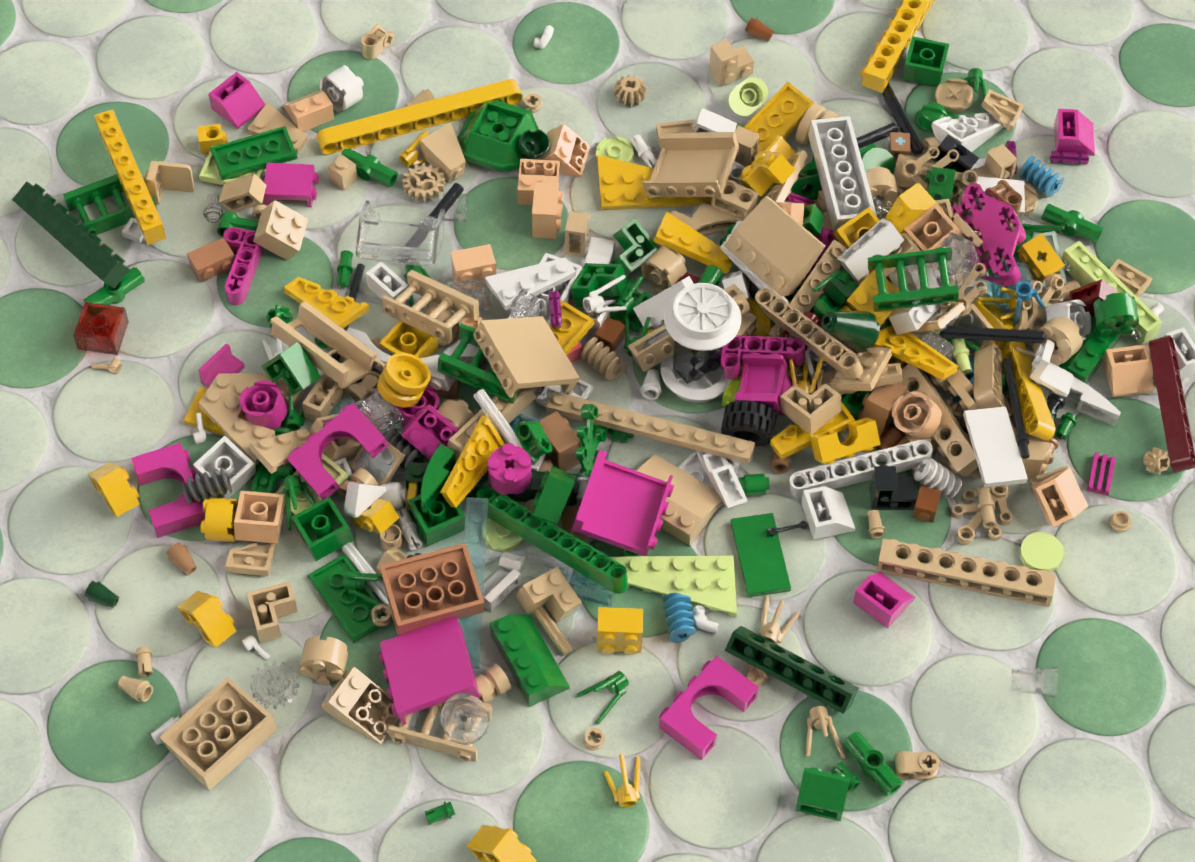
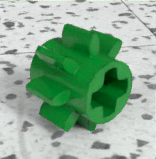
M276 305L275 309L269 310L267 321L270 324V328H272L270 320L276 316L286 324L291 322L293 317L289 312L290 309Z

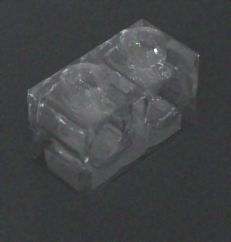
M485 279L448 282V287L478 300L479 311L491 310V292L485 283Z

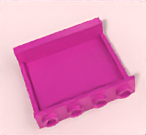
M599 450L571 530L646 557L649 549L654 550L658 538L654 537L655 532L659 533L663 523L660 516L661 514L665 515L669 504L665 502L666 497L670 498L674 489V485H671L673 476L670 475L667 482L607 461L605 459L608 452Z
M456 615L380 642L382 651L379 652V657L382 664L386 666L383 674L386 682L390 683L387 691L390 699L394 700V705H391L395 718L399 717L403 725L407 724L406 715L469 693L472 701L481 698L463 630Z

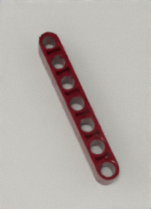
M1171 335L1150 340L1149 349L1170 465L1173 472L1178 473L1195 468V451L1176 348Z

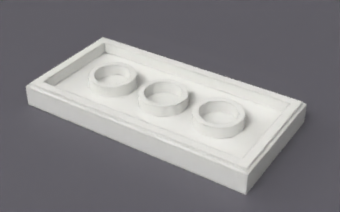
M1006 407L964 411L963 416L984 487L1026 483L1028 478Z

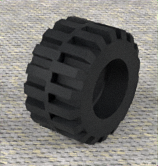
M738 400L730 402L725 406L721 434L755 442V447L770 444V440L774 438L777 414L771 407L756 401Z

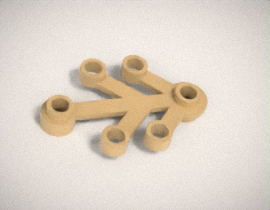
M932 146L927 150V153L916 161L912 159L904 161L900 168L901 174L906 179H913L916 184L919 183L924 189L928 188L920 175L926 176L927 170H931V167L943 168L951 161H956L959 158V152L951 149L945 157L930 168L921 167L931 158L939 156V149ZM931 149L937 150L936 156L930 155ZM952 151L956 152L957 157L955 159H951L949 157V154ZM909 165L914 167L912 173H908L906 170ZM967 170L964 173L955 172L954 180L962 181L968 186L972 183H977L978 175L973 170ZM968 174L973 175V180L971 182H968L966 180V176Z
M961 244L952 251L955 280L949 277V281L952 286L958 285L959 290L958 302H952L951 304L963 303L965 310L959 314V317H964L971 311V302L978 295L987 292V285L984 281L979 280L974 284V288L966 296L964 295V291L977 277H982L986 274V268L983 263H976L973 266V270L963 279L962 261L966 256V252ZM939 269L933 271L934 276L935 274H940ZM935 277L937 282H941L940 277Z
M1049 274L1046 277L1045 285L1047 289L1041 297L1045 306L1054 292L1064 286V279L1059 274ZM1032 280L1030 282L1032 288L1037 289L1038 293H1040L1042 283ZM1034 297L1027 301L1025 306L1024 302L1021 303L1020 323L1015 326L1014 330L1038 331L1047 323V321H1044L1041 325H1034L1037 319L1047 317L1046 309H1042ZM1031 308V314L1028 318V309Z
M1007 485L990 487L991 499L994 503L997 502L1000 510L999 523L1007 526L1013 518L1006 503L1009 488ZM971 489L964 490L962 500L967 505L955 504L951 509V515L956 519L962 518L964 514L977 512L968 526L964 525L958 529L957 540L963 545L973 542L975 530L982 522L981 513L978 511L979 503L971 504L975 498H978L976 490ZM965 495H971L972 498H967ZM954 510H960L961 513H956ZM1006 516L1009 520H1004L1002 517ZM998 524L994 528L989 529L988 538L990 540L997 541L1000 539L1002 531ZM991 532H997L998 535H993Z

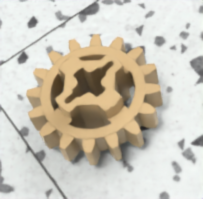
M422 163V167L415 164V169L408 168V173H404V179L402 180L404 193H408L409 198L415 197L416 202L422 199L423 203L428 198L433 201V196L439 198L440 192H444V186H446L444 173L440 172L439 167L433 169V164H430L428 167L425 166V163Z

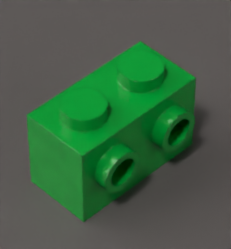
M931 167V170H927L925 182L929 183L928 190L926 191L934 200L949 199L951 205L956 170Z

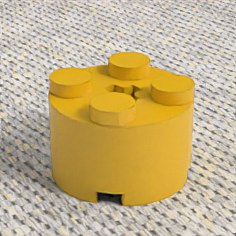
M209 498L204 500L203 511L206 514L205 520L201 522V533H205L207 541H236L234 539V520L238 499Z

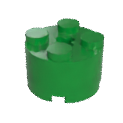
M1112 293L1106 295L1105 300L1100 302L1099 298L1093 304L1097 329L1100 331L1101 336H1110L1117 333L1128 335L1133 333V328L1139 324L1135 297L1131 298L1128 293Z

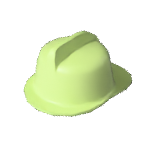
M752 77L744 80L729 94L728 101L731 110L739 116L753 114L766 102L768 88L761 79Z

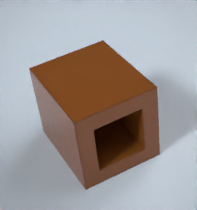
M607 317L595 334V337L598 338L597 343L603 342L604 347L608 346L610 348L609 353L615 352L625 337V325L618 320Z
M920 485L912 518L922 522L933 523L941 490Z

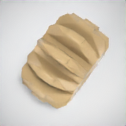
M628 74L627 77L621 76L620 80L616 81L614 94L618 102H623L624 106L626 104L633 106L634 103L640 105V102L646 97L647 87L644 84L643 78L638 79L637 75L631 77Z

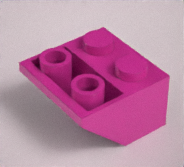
M235 72L208 94L211 109L237 129L259 113L265 106L264 101L250 81L238 72Z
M1058 109L1054 122L1055 151H1059V153H1087L1089 156H1094L1093 123L1079 110Z
M429 404L418 411L406 423L401 436L431 460L439 445L442 444L448 447L449 439L460 429Z
M878 572L870 575L857 588L853 603L886 628H889L914 601L915 597L883 573Z

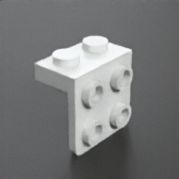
M1047 340L1044 346L1039 345L1034 354L1035 358L1031 364L1033 367L1029 378L1033 379L1035 383L1051 389L1053 393L1067 397L1074 376L1050 362L1055 343Z

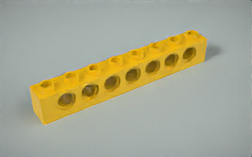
M902 0V6L897 7L895 18H891L888 30H884L881 42H877L874 54L869 56L867 67L864 66L861 71L860 77L863 78L861 86L883 93L908 49L912 36H915L934 0Z
M113 109L94 115L98 132L146 244L149 245L166 239L163 223Z

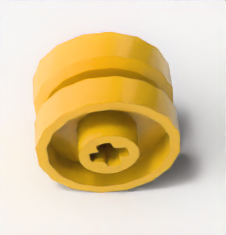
M396 353L390 356L377 381L378 391L387 402L403 408L412 407L419 402L431 379L430 370L420 358L408 353Z

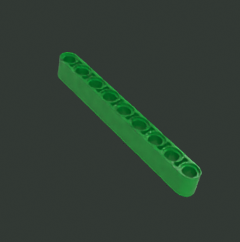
M482 487L477 491L479 511L484 516L607 590L620 594L628 589V575L624 565L553 523L533 515L534 512L511 498L496 492L492 487Z

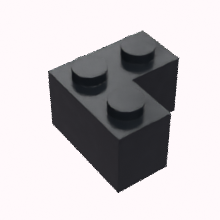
M874 466L869 488L871 510H914L917 500L914 477H897L896 466Z

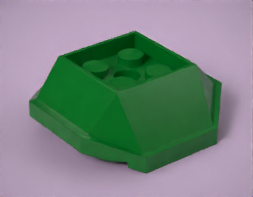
M494 100L484 103L479 109L470 113L457 139L465 161L499 172H508L520 169V159H530L524 156L518 147V139L521 134L529 129L530 131H536L539 128L530 110Z

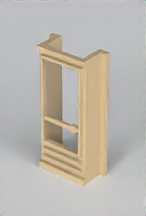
M306 301L299 305L297 319L287 324L277 316L270 320L272 324L270 336L277 337L289 347L298 342L306 351L312 364L336 381L341 389L371 373L373 361L377 357V353ZM302 326L333 350L325 353L295 329ZM337 352L346 361L340 364L330 355Z

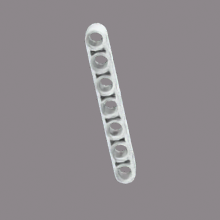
M918 440L844 459L832 464L798 471L790 476L789 490L792 496L802 498L804 490L822 486L837 489L872 479L874 466H880L877 462H884L888 466H896V473L914 469L924 459L932 457V445L927 440ZM919 451H924V452H926L927 454L921 455V454H919L918 452H919ZM903 456V457H905L906 459H905V460H899L897 457ZM863 467L865 470L859 471L856 468ZM842 472V473H844L845 475H844V476H837L836 473ZM820 477L823 478L824 481L818 482L815 479ZM796 483H802L803 486H802V487H796L794 484H796Z

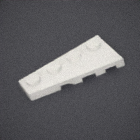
M565 257L485 277V283L506 311L576 277V271Z

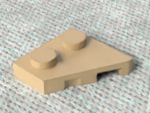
M253 543L246 547L230 549L225 565L226 572L269 576L277 544L266 543L258 546L257 543Z

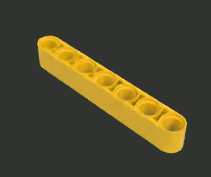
M998 341L997 346L1001 351L1003 368V359L1007 357L1012 359L1026 432L1044 441H1049L1054 436L1055 425L1040 385L1029 378L1033 367L1030 357L1015 350L1016 347L1027 350L1025 344L1022 342Z

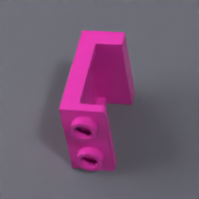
M267 163L264 180L266 184L263 197L264 205L268 206L274 199L305 200L308 207H312L313 200L317 198L315 184L319 182V174L315 173L314 164Z
M754 352L742 354L744 367L740 392L735 393L734 400L756 401L771 407L773 410H780V396L783 394L787 363L784 357L777 353L760 355Z

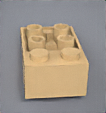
M355 667L344 673L343 678L337 682L320 706L336 720L380 745L389 734V725L395 726L399 720V717L395 718L391 705H394V700H391L388 693Z

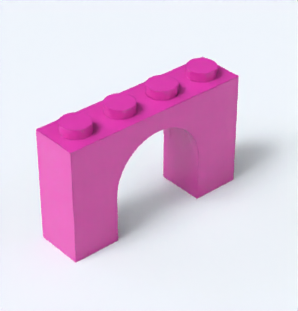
M354 403L344 406L340 410L339 415L334 419L328 420L319 432L310 435L306 443L301 447L295 448L287 458L322 500L328 498L340 488L322 463L323 452L330 442L342 437L354 439L372 458H375L389 446L385 437Z
M181 442L131 458L140 486L165 478L176 479L184 484L187 483L188 476H190L192 481L195 479L194 467H189L188 462L191 461L187 449L183 450ZM183 491L177 500L149 509L157 538L200 525L202 520H205L206 512L203 511L204 501L197 502L194 499L193 504H189Z
M718 656L712 661L708 660L702 667V672L699 676L692 677L687 685L688 688L684 692L680 691L674 698V703L671 707H666L659 715V728L701 760L716 745L717 734L695 718L691 710L692 704L702 696L718 695L728 700L742 712H745L758 697L759 687Z

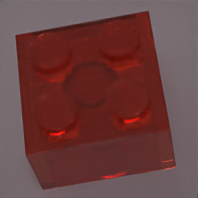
M85 302L73 335L77 349L118 355L129 323L125 308Z

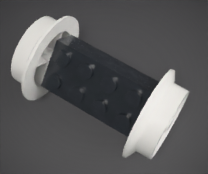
M709 283L692 284L675 294L666 305L664 324L669 335L675 340L674 355L661 362V376L666 386L679 398L692 403H704L722 395L732 381L723 376L721 354L723 346L732 341L740 329L741 313L734 299L722 288Z

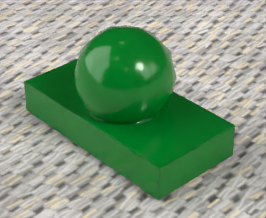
M825 293L814 304L813 312L819 319H822L827 312L837 311L839 306Z

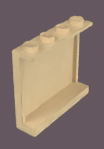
M735 132L661 133L659 140L662 149L650 181L642 182L647 197H722L739 149Z
M543 316L482 320L473 334L509 398H512L516 390L521 388L560 385L564 393L572 392L580 379Z

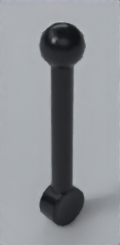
M801 521L800 524L777 529L770 527L767 530V534L773 537L776 533L797 528L806 529L808 523Z

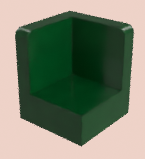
M831 278L822 290L841 307L859 285L853 281L846 287L838 278Z

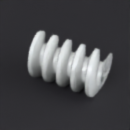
M932 458L924 459L914 472V479L916 481H920L926 487L941 490V497L953 498L959 492L962 485V480L959 476L941 464L936 463Z

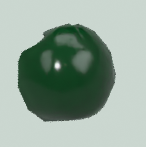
M529 129L519 137L518 147L524 156L530 159H538L550 149V140L542 130L530 131Z

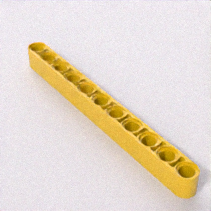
M507 79L325 128L316 134V138L322 153L330 155L341 152L345 148L352 149L467 118L471 112L479 109L486 102L498 100L515 105L522 100L523 96L516 80Z

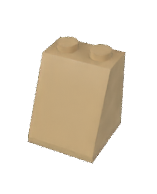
M1012 427L1014 435L1016 436V429ZM1028 434L1030 457L1022 459L1028 478L1027 482H1030L1031 478L1045 474L1052 453L1049 452L1051 443Z

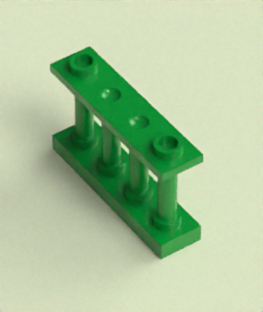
M117 174L63 194L69 212L76 209L82 223L90 229V235L92 233L98 235L123 226L129 222L131 217L135 218L131 206H127L121 194L124 190ZM114 196L120 210L109 214L102 199ZM153 197L152 200H153L154 205H155V207H156L155 199H154V197ZM95 202L101 217L90 221L83 206Z
M937 247L933 250L885 256L878 254L869 257L868 271L875 269L878 294L873 295L874 312L958 302V285L952 286L950 284L946 262L952 260V247ZM938 262L942 286L930 288L925 264ZM917 265L920 281L919 290H908L904 266ZM896 267L899 292L888 293L884 269Z
M461 323L459 326V340L461 341L451 356L441 353L438 358V372L479 390L484 389L486 393L514 404L517 399L518 389L513 397L509 398L492 368L489 372L478 368L485 356L473 336L476 329ZM468 344L480 348L470 364L459 360Z

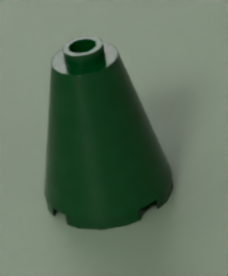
M829 311L822 318V329L826 333L858 353L867 352L869 350L866 349L871 345H875L879 337L880 325L876 322L875 314L868 311Z

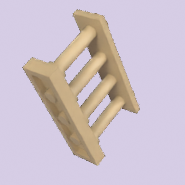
M413 270L407 274L408 288L395 300L386 295L382 297L383 313L448 344L452 343L451 328L464 316L472 320L479 317L478 300ZM413 293L423 296L412 307L403 304ZM430 301L439 304L429 315L419 312ZM446 309L456 312L445 323L436 320Z
M459 696L429 707L420 733L407 730L413 715L411 713L405 716L406 725H403L401 721L399 727L389 725V737L399 744L409 743L457 756L462 761L468 762L472 760L477 762V748H474L473 744L481 721L486 720L490 722L493 714L492 704L479 700L472 701L471 698ZM440 709L451 712L442 739L429 736L437 711ZM462 714L473 718L464 745L451 741L458 718Z

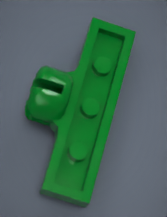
M288 428L271 429L275 431V436L290 432ZM259 461L250 491L274 494L277 482L293 475L294 473L292 472H295L296 469L289 463L285 466L280 465L277 467V471L271 474Z

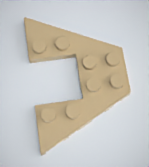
M266 373L218 374L199 401V408L209 415L210 420L214 424L217 423L225 436L232 443H235L238 449L244 452L256 466L260 460L250 450L251 442L274 437L275 431L240 418L243 414L240 396L246 387L254 386L255 382L271 380ZM283 378L274 383L280 389L286 404L289 405L288 386ZM306 388L293 395L294 407Z

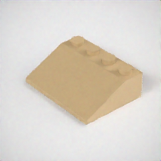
M768 196L737 226L724 245L780 296L794 295L825 248L822 242Z
M654 454L636 471L666 482L670 475L673 476L671 485H674L671 497H666L665 500L669 504L665 515L661 514L660 519L663 520L661 529L691 546L723 501L715 489Z
M227 677L159 738L188 771L210 791L278 729L273 716Z

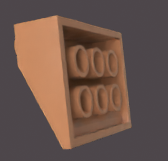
M466 543L380 565L397 635L408 633L455 615L457 619L484 612L485 602Z

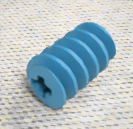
M1032 155L1023 164L1020 177L1023 180L1026 179V182L1038 188L1040 192H1044L1047 197H1050L1060 189L1064 178L1057 180L1059 177L1058 173L1051 176L1053 170L1049 169L1046 172L1047 165L1045 164L1039 167L1041 164L1040 160L1033 163L1035 157Z
M680 593L666 594L663 597L669 640L674 643L686 641L696 633V629L693 627L695 621L692 619V605L689 604L691 597Z

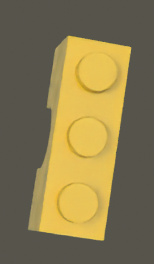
M866 417L848 423L849 436L841 443L839 442L837 432L829 429L809 435L814 459L827 465L836 462L835 459L841 457H853L856 452L872 451L875 446L881 445L876 420Z

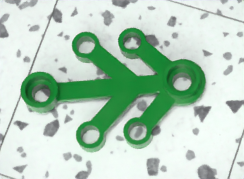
M593 404L582 405L581 418L583 421H587V425H579L577 427V437L582 444V447H578L576 450V457L582 467L579 471V477H590L599 452L596 449L599 443L605 442L607 438L605 429H596L593 438V421L598 417V408Z

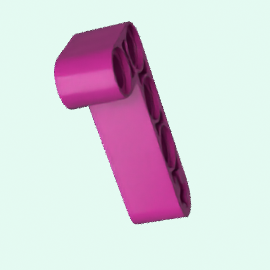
M234 227L227 229L224 233V239L232 252L237 254L225 283L227 300L231 305H240L246 299L263 254V247L253 242L255 231Z
M736 335L732 341L723 346L721 354L723 376L728 380H735L740 376L742 363H744L742 354L754 352L760 355L777 353L784 357L787 365H789L790 359L793 360L794 365H800L805 361V345L799 338Z

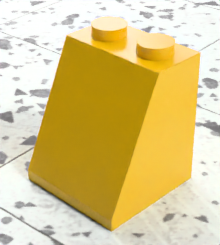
M917 183L897 198L884 219L890 221L899 234L906 232L904 229L935 203L937 204V202Z

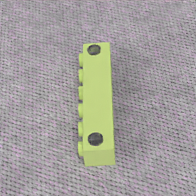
M1080 241L1064 250L1062 262L1065 265L1064 269L1081 286L1102 279L1118 291L1117 293H1128L1131 298L1135 297L1139 324L1133 328L1134 332L1131 335L1141 345H1144L1158 335L1162 321Z

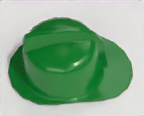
M928 103L923 105L922 109L916 113L914 121L920 129L934 133L931 126L932 122L949 116L952 119L958 118L947 112L941 104Z

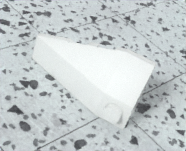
M979 113L970 118H966L965 115H959L958 119H952L950 116L943 117L932 122L931 125L939 144L947 135H950L971 152L1004 128L990 113Z

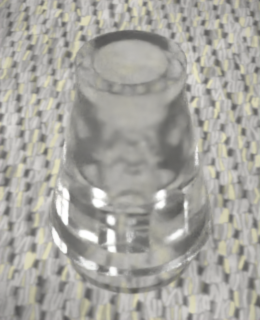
M209 194L203 215L208 222L216 223L220 221L223 210L219 203V197L216 194Z

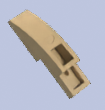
M958 369L956 373L943 380L933 375L930 377L936 387L941 385L945 391L949 389L954 397L959 395L962 399L959 403L965 411L979 409L970 397L974 393V386Z

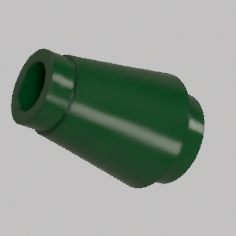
M92 581L84 594L88 601L111 608L117 605L120 598L100 581Z

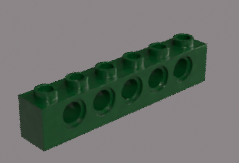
M743 626L733 631L724 650L842 714L851 707L859 690L857 686Z

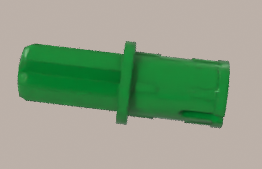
M348 250L341 251L340 263L337 266V286L342 289L349 286L350 274L353 272L351 267L353 253Z

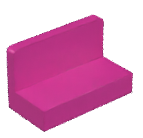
M225 344L199 368L201 384L209 388L218 374L240 373L245 368L244 362L232 355L230 346Z

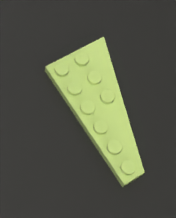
M734 556L610 557L626 567L628 587H637L647 593L662 594V597L669 593H680L690 596L691 602L689 604L693 606L701 605L708 607L709 610L714 612L722 611L729 613V616H737Z

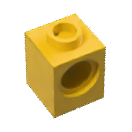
M221 124L197 127L201 154L209 153L212 146L228 143L226 131H222Z

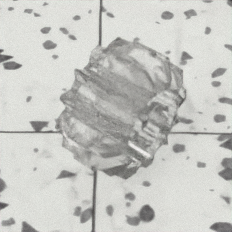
M929 331L920 339L949 359L952 355L953 345L935 332Z

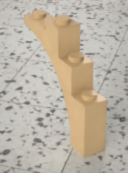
M704 202L701 203L692 218L675 210L671 213V215L704 236L727 232L728 226L736 225L739 220L743 221Z

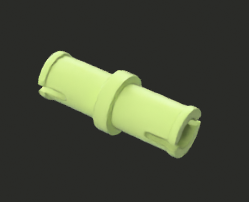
M951 338L954 348L953 357L957 361L958 369L962 374L968 375L972 372L968 357L970 353L969 349L966 348L965 340Z

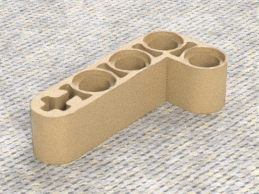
M993 343L974 352V399L979 409L1006 407L1008 416H1011V405L1002 394V355L999 347Z

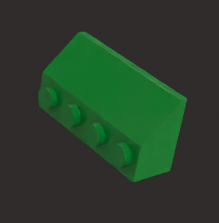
M1092 316L1091 331L1085 335L1086 339L1083 340L1081 348L1065 363L1060 364L1059 367L1087 384L1101 366L1106 350L1113 349L1121 339L1122 334L1101 336L1100 331L1097 329L1096 318Z
M508 614L490 622L491 637L529 707L570 689L530 615Z

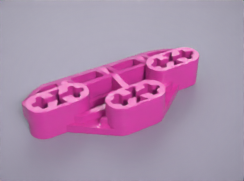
M972 183L966 187L965 195L961 197L960 205L957 206L954 203L952 212L953 215L957 213L970 227L974 226L976 232L980 231L982 235L979 237L984 243L976 247L964 235L966 240L963 242L972 266L976 263H983L986 272L988 269H992L994 275L999 274L1000 278H994L985 274L978 278L1004 287L1014 285L1020 280L1021 273L1013 254L1016 245L1021 244L1026 239V232L1011 205L987 196L979 184ZM976 197L979 198V201L983 206V210L980 209V206L976 201ZM966 207L967 211L971 209L972 214L963 218L961 214L964 213V208ZM1008 217L1010 218V221H1011L1012 225L1014 226V230H1015V231H1012V230H1011V226H1010L1009 223L1007 222V221H1008V219H1007ZM981 247H983L985 253H990V257L982 261L980 260L982 254L979 250ZM1003 257L1005 259L1006 264L1009 267V272L1006 270V267L1002 262Z

